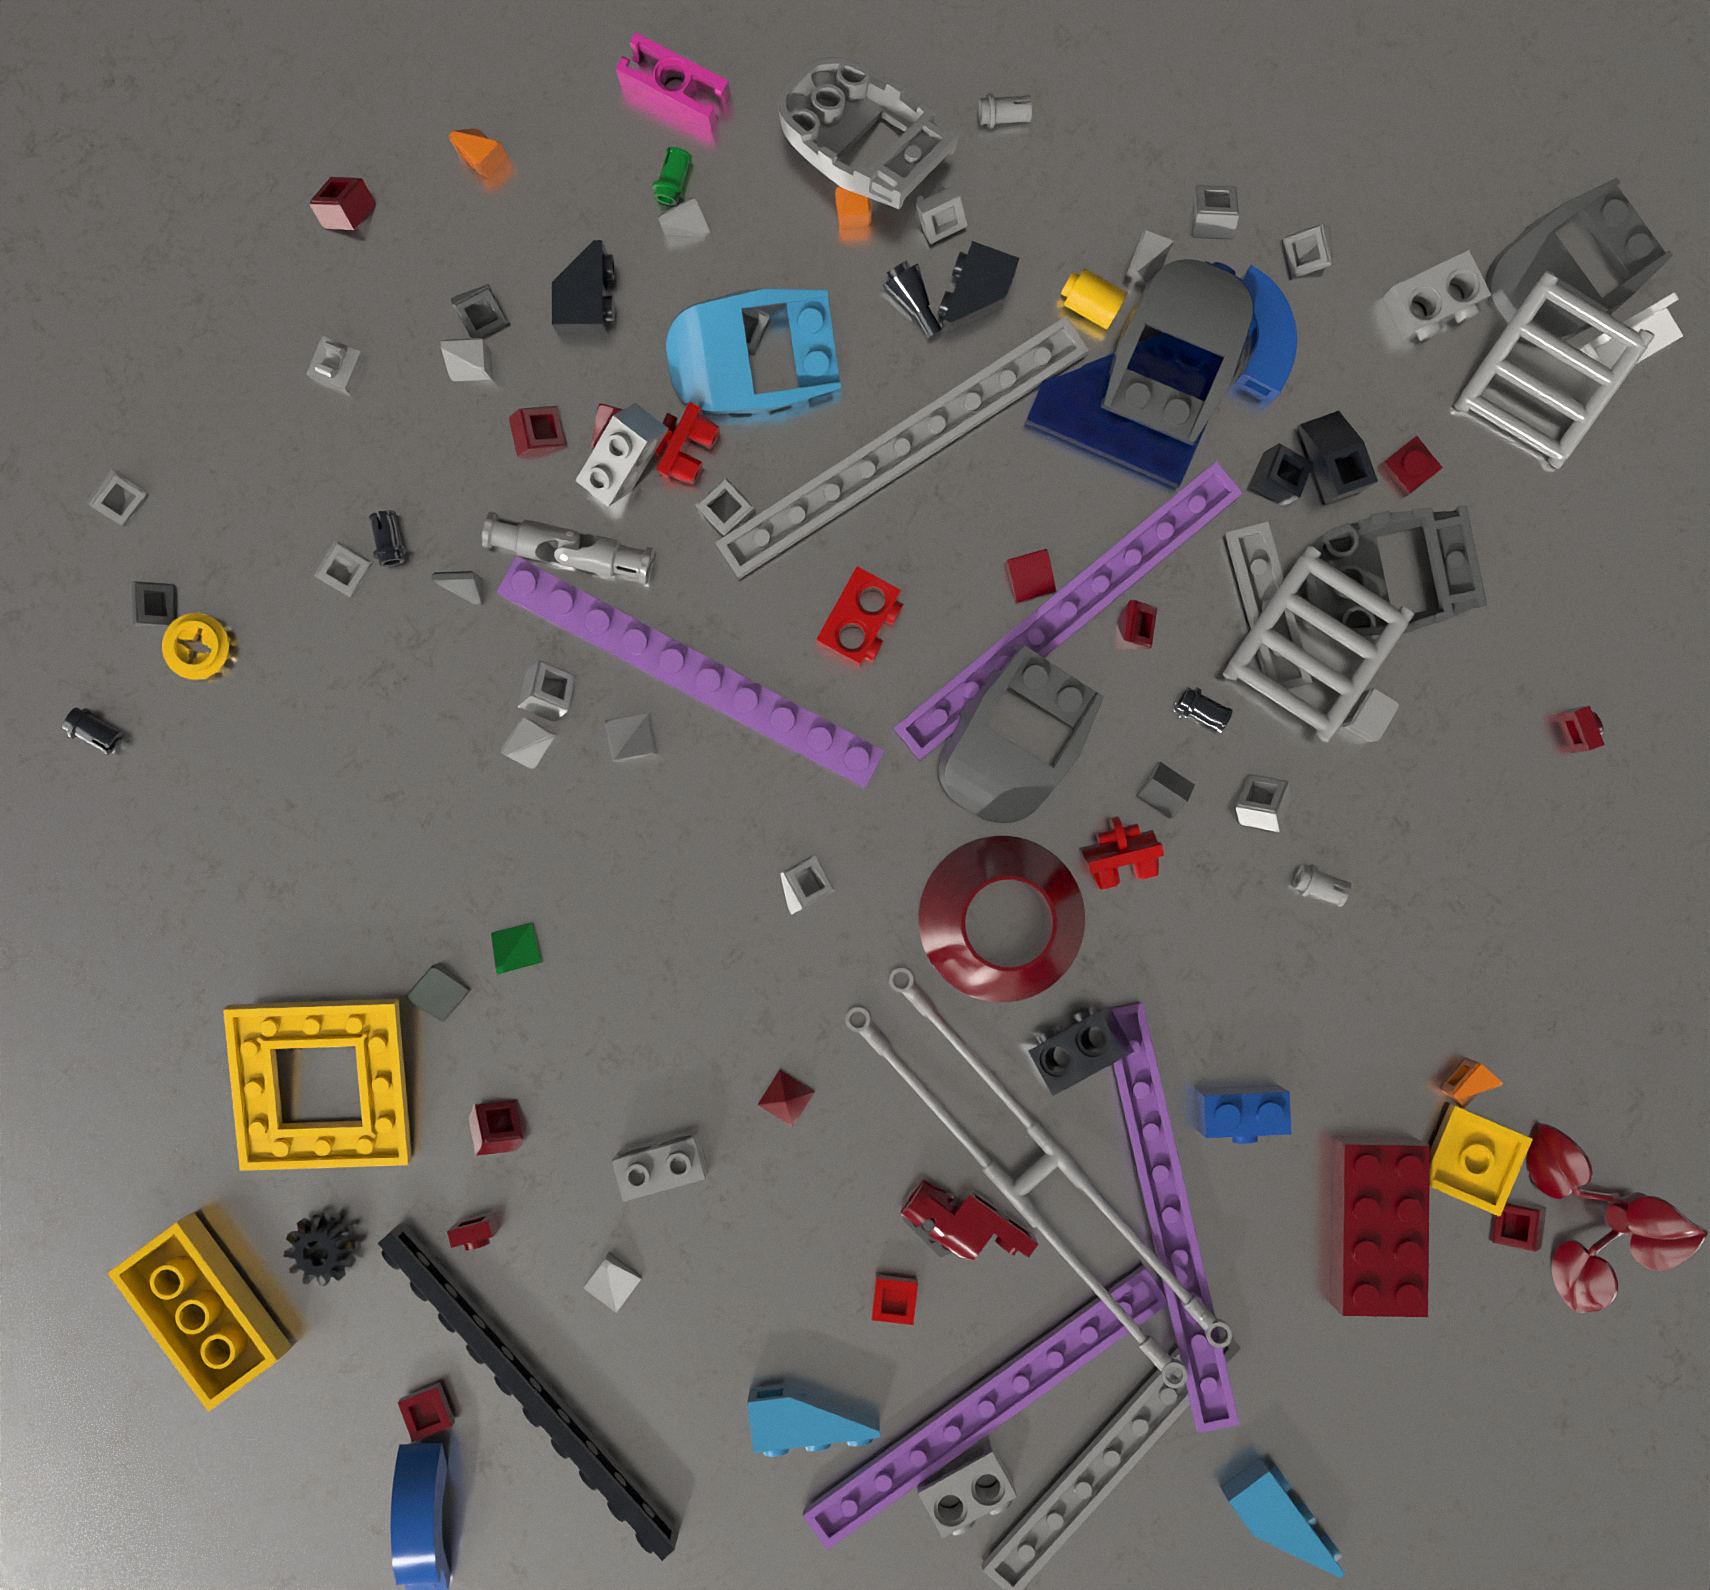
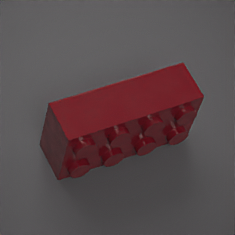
M1332 1136L1330 1304L1342 1316L1428 1317L1430 1146L1417 1138Z

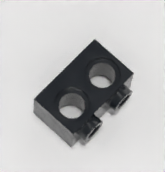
M1093 1005L1071 1017L1075 1025L1061 1031L1057 1025L1036 1037L1040 1044L1028 1050L1052 1096L1135 1052L1110 1007L1097 1012ZM1092 1027H1097L1103 1031L1106 1039L1103 1048H1097L1091 1043L1089 1032ZM1056 1047H1061L1067 1051L1069 1055V1065L1067 1068H1063L1056 1063L1054 1059Z

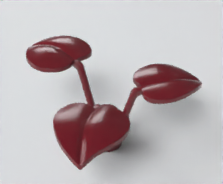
M1540 1123L1534 1127L1531 1137L1533 1140L1527 1153V1169L1536 1187L1544 1194L1555 1199L1565 1198L1573 1191L1576 1196L1581 1198L1609 1202L1605 1212V1219L1612 1230L1594 1243L1589 1251L1576 1240L1566 1241L1558 1247L1553 1256L1552 1276L1554 1284L1562 1299L1572 1310L1578 1313L1596 1312L1608 1307L1614 1301L1618 1292L1616 1273L1608 1261L1596 1255L1603 1247L1624 1233L1627 1236H1632L1630 1250L1636 1261L1644 1267L1655 1271H1666L1681 1265L1692 1257L1703 1244L1708 1231L1689 1220L1666 1200L1655 1196H1647L1640 1192L1620 1197L1616 1191L1604 1193L1581 1188L1580 1186L1589 1183L1593 1176L1591 1163L1583 1149L1573 1139L1551 1125Z

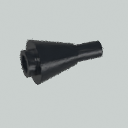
M906 260L888 271L886 276L889 281L883 287L912 316L915 315L927 337L929 338L941 331L942 328L929 307L930 302L919 264L917 263L910 267Z

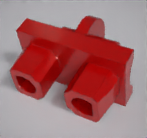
M689 402L675 432H672L678 418L670 413L666 414L662 424L669 429L654 453L660 456L665 444H668L656 471L660 473V478L672 482L673 478L694 484L701 472L703 463L686 454L691 441L711 449L720 433L719 426L703 415L701 407Z
M1119 816L1109 819L1111 830L1096 834L1099 844L1080 848L1082 860L1101 890L1116 887L1120 884L1118 867L1132 864L1133 873L1137 879L1144 880L1158 876V857L1164 856L1163 845L1161 842H1158L1153 830L1140 833L1138 824L1123 827Z

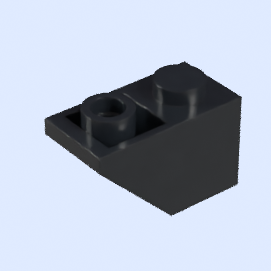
M593 240L552 281V326L558 335H608V322H614L615 320L614 297L608 296V280H614L615 277L613 254H607L602 240Z
M974 241L971 243L968 254L960 251L952 273L953 277L959 279L953 293L945 291L937 314L944 317L942 331L951 333L1001 310L1020 258Z
M1340 411L1298 425L1309 459L1313 462L1312 467L1326 504L1364 491L1378 482L1364 441Z

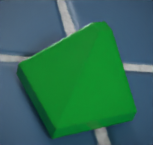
M532 922L491 932L497 975L542 963Z

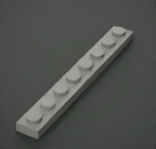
M1218 1326L1221 1340L1226 1336V1332ZM1233 1338L1229 1345L1223 1348L1226 1364L1241 1349L1240 1345ZM1178 1348L1170 1355L1172 1359L1180 1360ZM1171 1367L1166 1372V1376L1170 1380H1177L1182 1374V1370L1178 1367ZM1158 1369L982 1563V1570L1003 1590H1023L1190 1405L1186 1383L1180 1388H1170L1163 1382L1161 1371Z

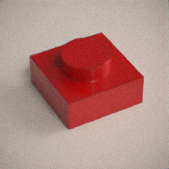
M876 1275L872 1321L914 1325L918 1279Z

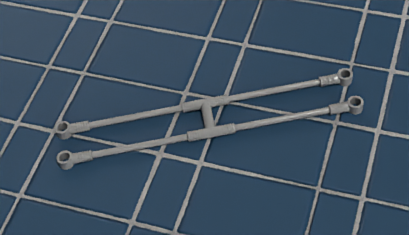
M904 967L893 970L889 977L891 988L896 992L903 993L923 1016H928L1028 1128L1027 1133L1041 1146L1046 1154L1014 1182L996 1160L991 1161L891 1048L892 1044L872 1022L869 1010L860 1006L849 1010L845 1018L848 1028L854 1032H859L880 1056L883 1054L984 1167L983 1172L986 1173V1176L989 1177L1020 1214L1026 1218V1221L1033 1228L1037 1227L1138 1340L1140 1343L1139 1348L1145 1352L1148 1358L1161 1371L1163 1382L1170 1388H1180L1183 1386L1188 1377L1184 1364L1178 1359H1172L1156 1342L1153 1336L1146 1335L1044 1220L1046 1218L1045 1215L1031 1202L1026 1194L1058 1166L1077 1188L1081 1187L1179 1296L1184 1302L1183 1307L1205 1330L1206 1338L1212 1346L1224 1348L1229 1345L1233 1335L1228 1323L1222 1319H1217L1196 1295L1192 1296L1091 1184L1089 1175L1075 1162L1072 1156L1039 1120L1035 1121L934 1009L936 1005L915 983L912 971ZM899 972H905L909 976L910 981L905 988H899L895 984L894 978ZM859 1011L866 1016V1023L863 1027L853 1025L851 1017L854 1012ZM1218 1326L1224 1327L1226 1329V1336L1221 1340L1213 1339L1211 1337L1213 1328ZM1171 1367H1178L1182 1370V1374L1179 1379L1170 1380L1166 1376L1167 1370Z

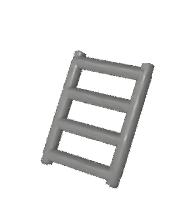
M1545 271L1464 388L1454 406L1456 409L1466 413L1469 409L1549 456L1547 461L1554 468L1560 469L1643 355L1655 335L1649 330L1640 329L1637 332L1557 284L1559 279L1555 277L1554 273ZM1546 299L1626 346V349L1611 369L1531 322ZM1520 337L1525 338L1600 383L1585 406L1506 359ZM1495 373L1574 420L1559 442L1481 396V393Z
M1309 545L1230 660L1223 675L1233 681H1236L1238 678L1316 728L1317 732L1315 734L1322 741L1329 742L1405 631L1415 613L1404 606L1398 609L1320 559L1321 553L1314 546ZM1309 573L1315 575L1388 623L1375 644L1296 594ZM1286 608L1364 658L1351 680L1272 629ZM1262 643L1341 694L1327 715L1249 665V662Z

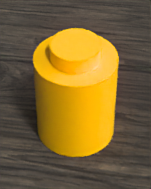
M1084 268L1080 275L1074 271L1072 272L1061 294L1067 297L1064 306L1108 330L1128 292Z

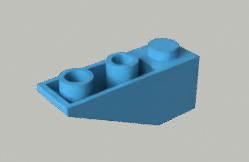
M793 1385L749 1390L747 1404L753 1453L764 1452L765 1456L776 1457L788 1453L789 1449L806 1447L807 1451L815 1452L826 1450L833 1443L848 1442L850 1446H864L870 1444L874 1438H880L879 1418Z
M1260 1457L1220 1487L1230 1505L1254 1537L1340 1579L1346 1575L1337 1562L1343 1555L1327 1533L1320 1538L1311 1527L1318 1521L1302 1499L1295 1504L1286 1493L1292 1486L1277 1465L1269 1470Z

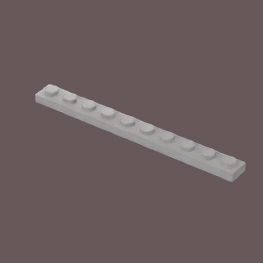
M1066 315L715 542L737 578L741 579L1086 356L1089 352L1088 347Z

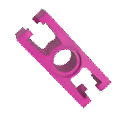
M635 32L630 40L633 53L631 60L640 64L642 59L655 67L653 73L647 75L630 68V59L622 56L616 67L620 85L712 132L719 119V116L715 114L714 107L709 104L704 107L692 98L694 92L700 90L718 98L719 103L726 106L731 97L728 80ZM671 77H680L684 80L678 88L670 89L664 86L665 81Z

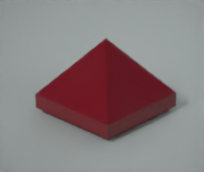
M1129 600L1117 621L1118 628L1125 642L1144 648H1151L1157 607L1137 600Z
M779 1069L759 1101L758 1106L793 1127L815 1093V1090Z

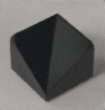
M1278 443L1263 453L1250 487L1278 504L1287 506L1300 499L1313 462Z

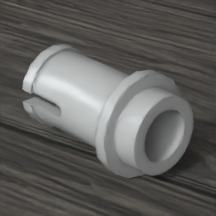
M989 93L986 95V98H979L978 118L980 125L987 124L988 128H994V125L997 123H1030L1032 117V103H1028L1031 101L1030 95L994 98L993 94Z
M1311 864L1299 867L1294 877L1293 888L1299 890V895L1307 896L1310 894L1331 902L1338 907H1342L1349 896L1342 892L1343 890L1350 891L1351 883L1320 872L1316 865Z

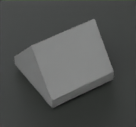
M111 469L86 503L122 526L147 492L119 471Z

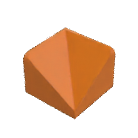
M479 129L454 130L449 134V140L457 153L483 177L488 178L508 157L500 142L489 139Z
M838 186L835 196L839 230L869 226L871 223L870 198Z
M1465 1059L1441 1086V1090L1461 1108H1466L1478 1093L1499 1087L1503 1082L1481 1063Z

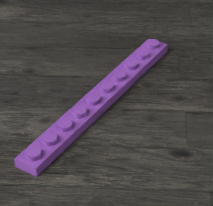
M1217 461L893 729L919 760L924 758L955 732L961 718L959 713L967 700L971 701L985 684L983 681L994 668L1002 670L1017 652L1012 649L1017 642L1029 647L1032 651L1045 658L1241 496L1243 492Z
M515 556L496 592L864 788L867 786L885 752L879 747L518 556Z
M1140 1002L1112 1008V1012L1135 1051L1113 1063L1156 1255L1192 1296L1196 1295L1215 1316L1144 1003ZM1162 1279L1180 1361L1187 1370L1186 1387L1197 1433L1240 1425L1223 1348L1214 1347L1209 1343L1205 1330L1183 1307L1184 1302ZM1218 1327L1213 1328L1211 1331V1337L1215 1340H1220Z
M1144 1265L1107 1290L1138 1326L1168 1305L1165 1294ZM1099 1297L803 1509L804 1519L827 1550L1127 1335L1129 1330Z

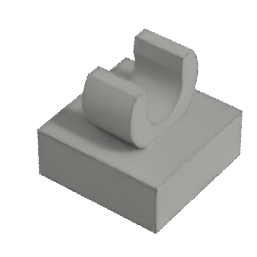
M939 186L936 188L937 194L925 200L922 195L917 197L916 207L923 233L930 244L968 226L960 194L954 186L947 189Z
M322 336L306 374L312 379L349 393L365 355L359 350Z

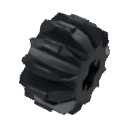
M317 1212L313 1215L311 1221L306 1218L298 1221V1231H291L287 1234L286 1240L292 1247L284 1251L283 1257L295 1259L296 1261L289 1268V1273H297L300 1269L304 1271L302 1277L303 1284H309L316 1277L320 1287L326 1286L330 1282L331 1277L337 1281L341 1280L346 1275L345 1267L350 1268L355 1264L356 1258L350 1252L359 1246V1242L354 1239L347 1240L346 1236L352 1232L353 1226L346 1225L340 1229L338 1227L340 1215L334 1214L326 1221L323 1212ZM318 1242L320 1248H327L328 1253L325 1256L322 1250L315 1249V1244Z

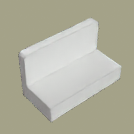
M1675 292L1622 322L1637 332L1643 329L1649 330L1655 335L1638 362L1683 337V334L1666 308L1679 300ZM1605 333L1584 346L1590 357L1610 369L1626 349L1625 345Z

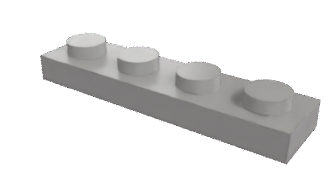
M1269 521L1233 530L1225 534L1251 629L1285 580ZM1286 608L1272 629L1303 649L1294 613ZM1261 644L1257 654L1264 675L1287 690L1313 683L1308 672L1265 644Z

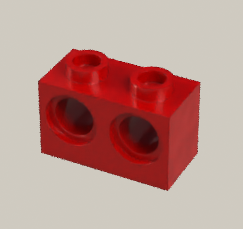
M856 566L816 639L817 644L858 667L862 666L865 659L872 663L884 640L878 638L885 623L892 626L904 605L898 601L901 590ZM871 590L879 592L885 601L883 607L874 612L867 611L860 603L862 595ZM848 627L859 628L865 637L863 643L853 649L845 647L840 641V635L844 629Z

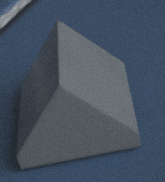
M132 582L134 625L137 627L169 626L174 621L173 584Z
M1159 762L1137 797L1168 818L1173 819L1188 802L1195 784L1162 762Z

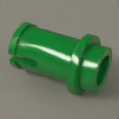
M667 147L659 180L653 182L652 189L655 191L653 197L657 201L674 206L678 204V200L684 197L685 192L682 186L689 163L692 160V155L678 147Z

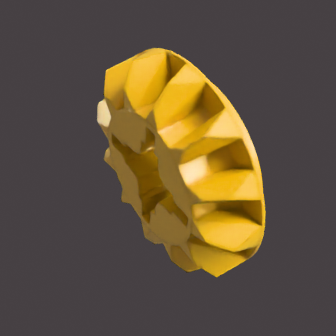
M189 613L178 617L168 626L162 640V653L169 668L177 675L193 680L207 679V677L221 672V667L230 658L229 642L231 639L226 634L223 624L213 617L202 613ZM201 635L203 636L202 643L211 649V653H198L195 659L193 658L194 651L189 649L188 646L183 645L182 642L183 640L190 642V640L197 641Z

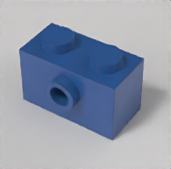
M1279 1085L1195 1089L1197 1131L1205 1138L1232 1137L1233 1143L1249 1144L1258 1142V1136L1292 1135L1290 1092Z

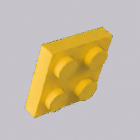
M1450 1104L1430 1150V1187L1492 1214L1501 1216L1533 1139Z

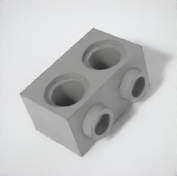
M1470 250L1394 285L1382 298L1404 342L1415 336H1418L1420 341L1426 340L1444 330L1442 323L1453 318L1456 319L1457 323L1472 318L1481 312L1479 305L1489 298L1491 293ZM1450 283L1457 284L1462 288L1464 299H1459L1452 295L1449 288ZM1412 301H1418L1425 306L1427 311L1426 317H1421L1414 313L1411 306Z
M637 403L632 404L613 415L575 481L605 505L611 506L632 491L669 428Z
M698 1130L620 1151L612 1159L623 1202L705 1180L709 1172Z
M990 1439L957 1456L917 1485L918 1495L942 1538L951 1533L955 1536L965 1533L974 1526L976 1519L987 1513L991 1515L1001 1513L1012 1504V1499L1017 1497L1014 1482ZM985 1474H991L998 1479L995 1485L990 1488H981L976 1484V1481ZM947 1495L957 1496L961 1500L956 1507L951 1509L944 1508L939 1504L940 1500Z

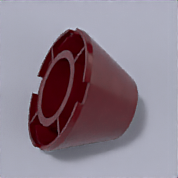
M989 836L973 840L958 847L937 865L924 887L919 907L918 925L922 945L927 957L936 971L950 985L964 994L980 1000L1014 1002L1033 997L1047 990L1071 967L1079 952L1084 936L1085 909L1081 891L1075 878L1067 866L1055 854L1035 842L1020 837ZM1001 880H1017L1028 886L1039 900L1043 914L1040 935L1027 952L1016 958L994 960L984 957L973 949L967 937L965 920L968 907L975 895L987 885Z

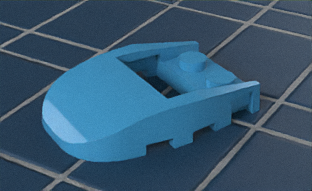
M748 289L734 291L724 296L688 306L674 318L668 329L666 352L674 390L683 403L688 405L691 402L701 407L702 412L705 414L751 413L755 415L768 413L772 410L808 401L810 398L829 392L841 391L828 291L826 289ZM786 303L798 388L754 394L742 309Z

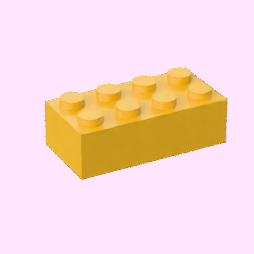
M194 1212L174 1223L107 1273L208 1412L277 1362L292 1348L289 1341Z

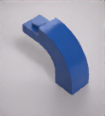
M1208 261L1204 262L1214 267H1217L1221 270H1224L1232 274L1233 276H1235L1236 272L1226 264L1220 262H1213V264ZM1250 265L1242 279L1235 276L1247 288L1253 304L1252 322L1249 330L1250 351L1235 384L1272 402L1281 393L1293 368L1297 350L1296 323L1289 302L1277 284L1261 270Z
M442 1443L399 1444L391 1499V1555L396 1585H404L406 1590H449L451 1574L442 1541V1504L448 1466Z

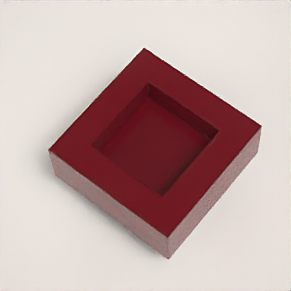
M1418 436L1412 438L1380 464L1405 496L1411 494L1443 468Z
M1590 705L1573 708L1559 714L1574 753L1590 751L1605 745L1601 736L1604 733L1602 721L1597 713L1592 712Z
M496 1212L455 1223L447 1231L451 1248L464 1245L465 1250L468 1251L490 1244L489 1238L493 1237L500 1229Z
M441 1383L404 1396L397 1402L412 1442L450 1428L455 1423Z

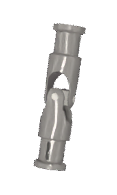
M491 511L485 519L482 532V546L487 549H491L492 546L516 551L517 556L562 566L576 567L580 570L610 577L616 573L638 578L639 582L647 584L654 561L655 550L651 547H646L645 550L621 545L620 540L594 534L579 533L571 529L524 519L523 522L499 518L497 513ZM548 541H559L558 548L555 549Z

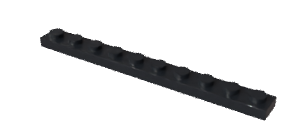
M401 1224L397 1225L377 1243L383 1249L381 1254L384 1260L393 1269L402 1270L410 1279L409 1285L414 1294L422 1301L426 1302L428 1300L439 1312L438 1318L442 1325L452 1333L457 1332L467 1343L466 1349L469 1355L481 1365L485 1363L495 1374L494 1380L500 1390L508 1396L514 1395L523 1405L522 1411L527 1420L535 1427L541 1426L549 1434L555 1451L562 1458H570L580 1469L579 1475L582 1481L591 1490L595 1491L598 1489L608 1500L607 1506L613 1516L620 1522L626 1520L635 1530V1537L640 1546L649 1554L654 1552L663 1561L675 1550L679 1534Z

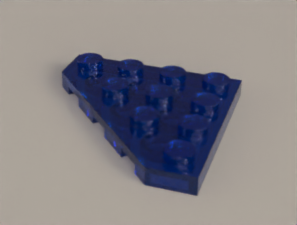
M1163 333L1138 343L1126 369L1205 401L1224 357ZM1114 353L1082 365L1081 368L1061 376H1054L1042 382L1025 423L1173 487H1180L1206 425L1192 446L1101 408V402L1106 396L1111 376L1109 372Z

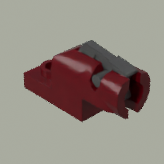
M922 1180L909 1195L900 1211L903 1221L939 1257L954 1253L959 1257L975 1260L993 1234L997 1235L995 1242L1013 1256L1019 1251L1029 1258L1039 1245L1035 1235L968 1187H966L959 1199L954 1202L955 1196Z

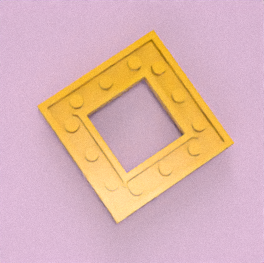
M398 999L228 1004L223 1009L240 1171L408 1165L410 1163L412 1155ZM355 1046L362 1121L283 1123L275 1049Z

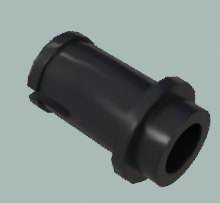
M392 510L379 511L380 517L377 516V513H372L369 515V521L372 525L376 550L373 552L374 558L379 560L380 566H394L403 563L407 548L401 544L396 512Z
M1187 687L1176 705V709L1182 712L1181 716L1184 718L1191 716L1215 729L1216 732L1221 733L1227 726L1233 709L1227 708L1202 695V690L1198 687L1194 690Z
M77 707L73 708L62 725V728L68 731V737H79L100 749L106 755L113 752L123 734L120 730H116L91 716V710L88 708L82 710Z

